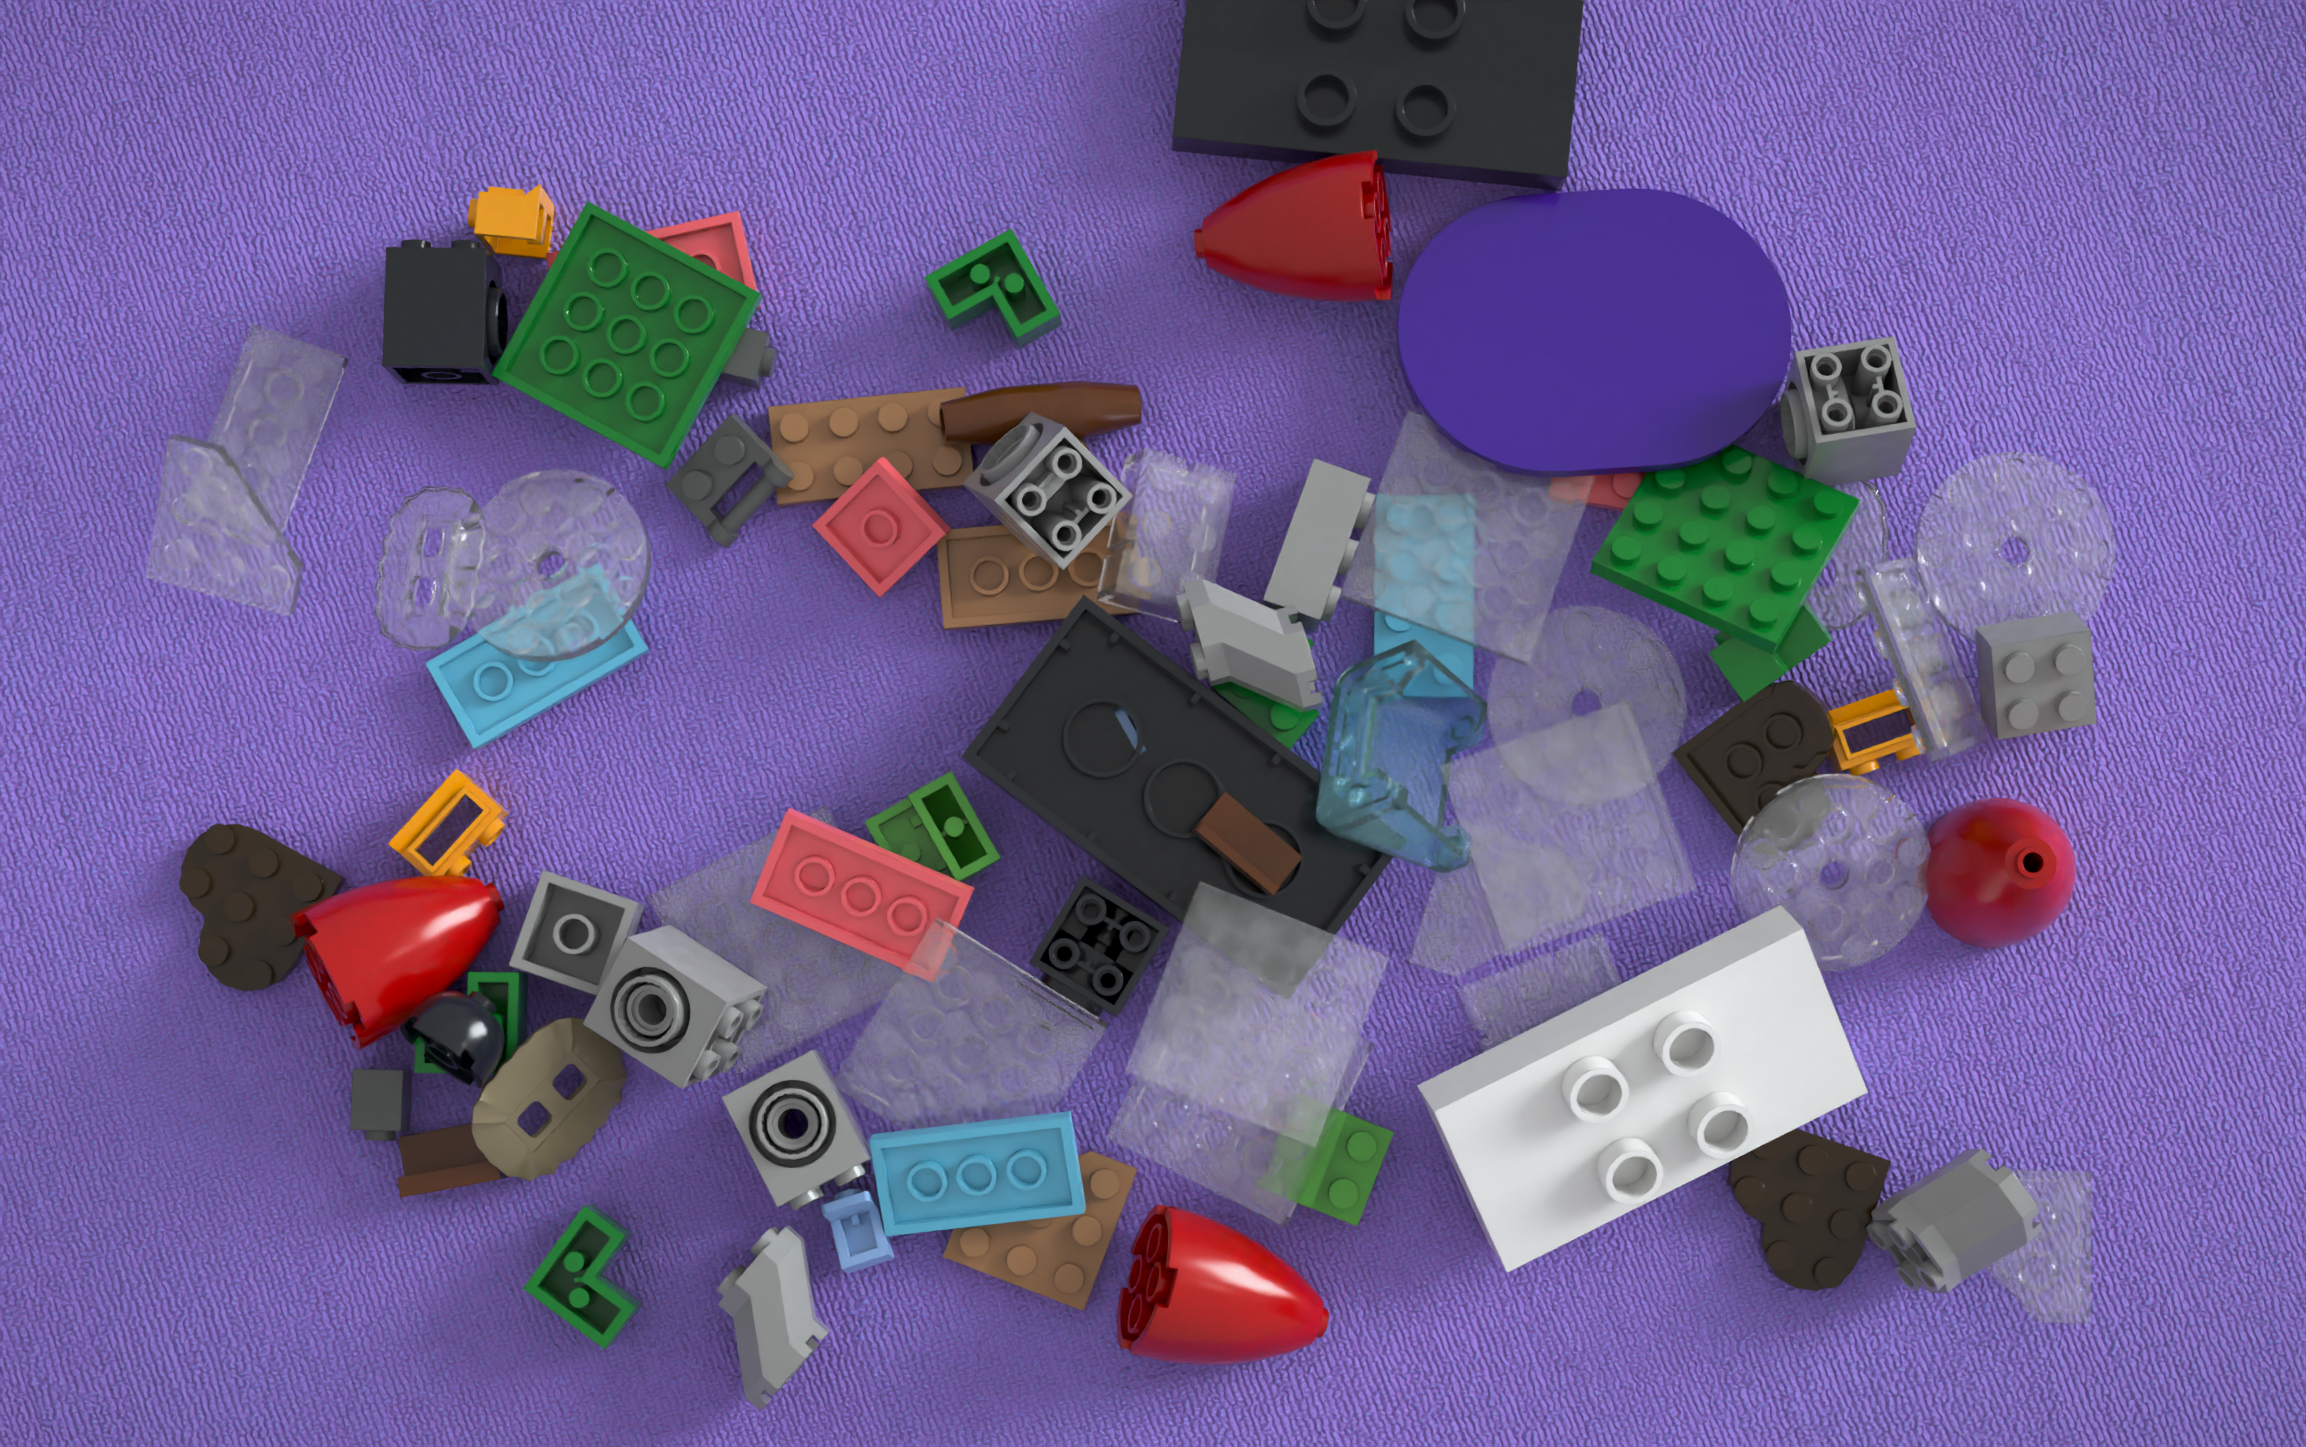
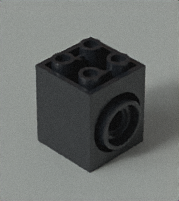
M415 239L402 240L401 247H386L382 366L400 384L499 385V380L491 374L507 346L508 309L506 295L502 288V268L488 249L481 248V243L470 240L452 241L451 248L431 247L430 242Z
M1082 875L1029 963L1032 967L1043 973L1039 982L1096 1017H1099L1104 1010L1118 1018L1169 934L1170 928Z

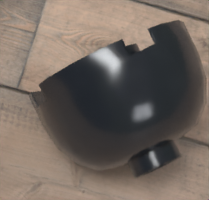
M458 991L436 992L420 1001L400 1025L401 1033L411 1045L418 1038L424 1043L427 1049L424 1057L446 1074L470 1086L475 1080L478 1088H482L494 1073L502 1058L505 1043L503 1027L493 1016L497 1007L492 1001L477 991H472L469 996Z

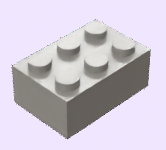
M1314 458L1265 592L1262 605L1273 610L1295 605L1298 612L1296 622L1301 621L1304 628L1315 632L1320 620L1330 622L1342 588L1333 586L1337 574L1346 577L1359 543L1350 539L1353 527L1363 530L1376 496L1366 492L1371 478Z

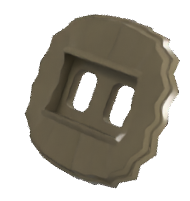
M573 1017L556 1019L534 1031L524 1043L514 1050L512 1055L499 1066L495 1074L484 1084L478 1099L473 1105L471 1131L475 1143L488 1161L507 1177H519L532 1181L540 1175L554 1174L562 1162L574 1158L581 1146L592 1141L596 1129L607 1122L610 1110L622 1100L621 1088L628 1077L622 1064V1052L613 1043L583 1024L584 1019ZM568 1064H573L583 1074L584 1079L569 1097L564 1098L553 1087V1080ZM537 1101L548 1111L549 1118L535 1134L528 1135L518 1125V1118L531 1103Z

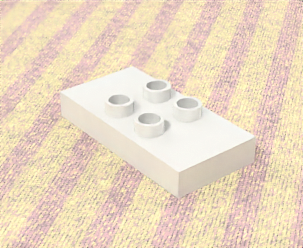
M1781 905L1417 1085L1486 1239L1507 1273L1868 1093L1805 932Z

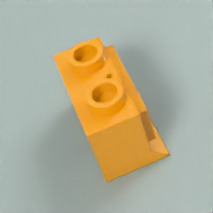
M541 184L527 194L521 189L488 186V192L479 191L478 199L471 198L468 210L469 228H475L474 234L493 255L547 260L546 253H550L555 205Z
M1918 680L1829 711L1836 730V739L1828 755L1834 774L1848 769L1851 778L1879 769L1878 758L1895 753L1899 762L1927 752L1924 742L1936 738L1920 696ZM1903 709L1906 710L1913 729L1912 733L1852 754L1850 753L1843 730Z
M455 769L390 840L388 845L400 853L424 876H463L472 865L468 858L480 844L484 847L490 846L504 831L506 825L502 820L509 812L466 773ZM467 795L483 809V812L442 857L432 865L417 849Z

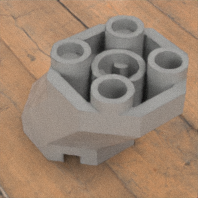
M1202 578L1182 584L1183 593L1175 595L1176 607L1183 631L1193 630L1196 642L1189 645L1197 680L1208 678L1210 687L1231 681L1302 713L1322 708L1323 699L1321 691L1311 694V692L1316 691L1313 681L1318 680L1302 622H1296L1298 612L1295 605L1273 610Z
M1964 1150L1951 1162L1886 1199L1871 1212L1873 1222L1866 1227L1869 1237L1879 1248L1890 1253L1898 1264L1896 1272L1899 1278L1913 1291H1917L1923 1286L1930 1293H1948L1962 1280L2029 1243L2042 1231L2041 1222H2032L2039 1215L2038 1206L2011 1170L2002 1165L1995 1171L1985 1163L1992 1157L1985 1150Z
M789 1225L785 1226L781 1231L776 1226L772 1229L769 1228L750 1250L756 1256V1259L747 1269L742 1264L739 1267H735L716 1289L723 1296L718 1305L733 1317L745 1398L760 1411L772 1400L764 1392L766 1391L773 1397L819 1346L812 1337L815 1336L822 1341L831 1331L816 1317L804 1238Z

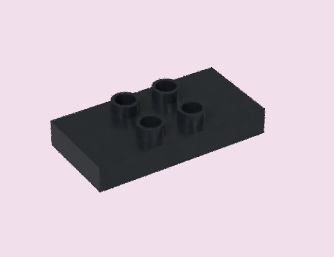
M1187 0L1172 151L1304 164L1336 155L1377 150V160L1374 165L1382 164L1384 173L1561 191L1568 172L1584 0Z
M1085 595L1081 597L961 757L964 762L1281 1000H1288L1407 839L1406 836ZM1118 709L1123 710L1127 714L1137 732L1136 749H1134L1114 713ZM1144 745L1147 751L1140 754ZM1224 792L1228 793L1303 856L1301 861L1281 883L1279 890L1274 896H1268L1192 832Z

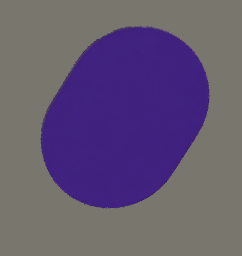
M1610 189L1528 194L1495 200L1470 210L1444 227L1428 243L1417 258L1403 288L1396 322V347L1405 383L1413 400L1417 405L1421 406L1425 414L1436 425L1437 431L1464 453L1469 452L1484 461L1495 464L1497 469L1533 477H1575L1664 471L1694 465L1715 457L1741 437L1746 436L1767 412L1786 374L1792 342L1791 315L1784 288L1774 266L1753 238L1733 220L1700 201L1684 195L1654 189Z

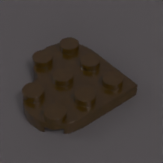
M1786 680L1780 683H1771L1745 702L1741 700L1672 754L1732 831L1745 843L1752 847L1759 846L1767 850L1781 849V851H1788L1803 844L1819 827L1823 814L1827 809L1828 801L1825 796L1824 786L1815 770L1828 757L1831 746L1836 739V730L1833 726V718L1824 701L1809 688L1803 687L1797 681Z
M215 824L206 832L200 834L187 849L181 867L182 875L179 885L181 891L188 897L191 905L206 917L198 947L200 960L206 964L209 972L225 986L248 992L266 990L276 983L286 980L299 964L304 955L303 946L306 945L305 935L297 938L290 923V914L323 899L337 895L347 878L259 830L240 824Z
M1796 1128L1730 1161L1727 1180L1731 1185L1733 1198L1741 1206L1742 1211L1761 1223L1759 1244L1763 1250L1765 1262L1772 1269L1773 1274L1794 1288L1818 1291L1839 1286L1844 1278L1851 1274L1859 1260L1868 1234L1866 1227L1872 1222L1871 1212L1877 1206L1891 1161Z

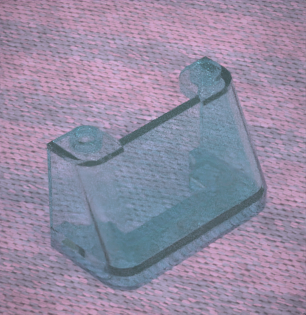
M1415 639L1355 663L1347 668L1337 680L1332 697L1316 807V819L1324 828L1336 836L1439 873H1447L1469 865L1472 845L1471 836L1461 826L1450 825L1443 827L1451 756L1474 747L1481 740L1486 723L1488 704Z

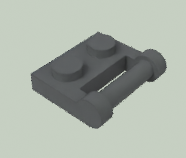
M732 414L726 418L666 483V486L707 527V531L715 541L729 548L739 537L737 531L778 487L785 488L794 478V474L737 414ZM758 464L764 474L731 510L723 516L716 507L750 470Z

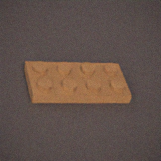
M965 387L768 407L772 451L794 474V478L785 488L778 487L776 489L778 506L785 507L837 501L883 456L918 493L966 488L962 483L974 472L971 444L944 443L939 419L940 403L966 396Z
M1134 514L1115 515L1064 570L1029 551L1004 525L952 529L937 543L944 631L1064 621L1083 595L1113 617L1142 614Z

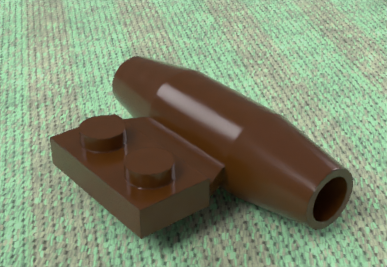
M1065 381L998 387L941 402L939 406L940 429L944 443L994 446L999 439L1016 427L1031 411L1065 426L1088 450L1089 448L1084 439L1140 425L1142 418L1141 398L1137 385L1089 381Z

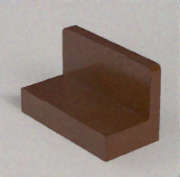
M1226 792L1220 796L1192 830L1196 836L1268 896H1274L1279 890L1281 883L1303 858V856Z
M471 1123L401 1136L399 1138L404 1171L403 1177H397L400 1198L508 1178L496 1166L491 1164L477 1147L471 1131Z

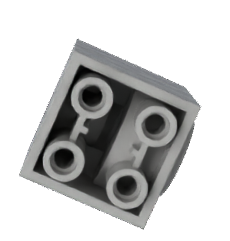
M1894 336L1796 351L1794 353L1785 388L1780 397V418L1787 451L1795 461L1797 472L1804 475L1805 479L1811 478L1831 486L1899 475L1915 433L1916 424Z
M1032 411L1016 427L995 443L984 457L982 463L962 483L1029 551L1063 570L1133 497L1065 426Z
M667 925L627 937L583 1024L682 1089L700 1081L704 1082L719 1073H726L733 1067L741 1053V1048L737 1045L744 1031L750 1030L763 1012L764 1006L760 1001L768 987L677 928Z
M811 1050L721 1097L777 1207L789 1203L794 1211L824 1196L820 1186L835 1179L838 1187L869 1172L865 1163L872 1160L870 1146L821 1051ZM794 1109L801 1110L808 1119V1129L800 1138L792 1136L786 1128V1118Z

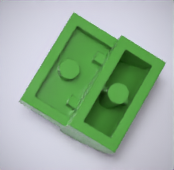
M952 771L912 792L907 798L864 821L877 846L962 883L971 880L1001 860Z
M1298 1094L1261 1188L1358 1226L1394 1132Z

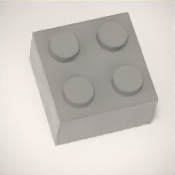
M2073 611L1975 627L1981 717L1998 740L2097 724L2091 630Z
M542 870L509 966L597 996L627 937L636 934L646 905Z

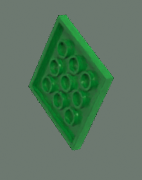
M587 201L491 375L655 465L668 470L763 296L748 286Z
M1732 444L1715 457L1679 469L1647 472L1593 558L1590 573L1774 655L1858 512L1860 499L1814 479H1805L1804 475Z

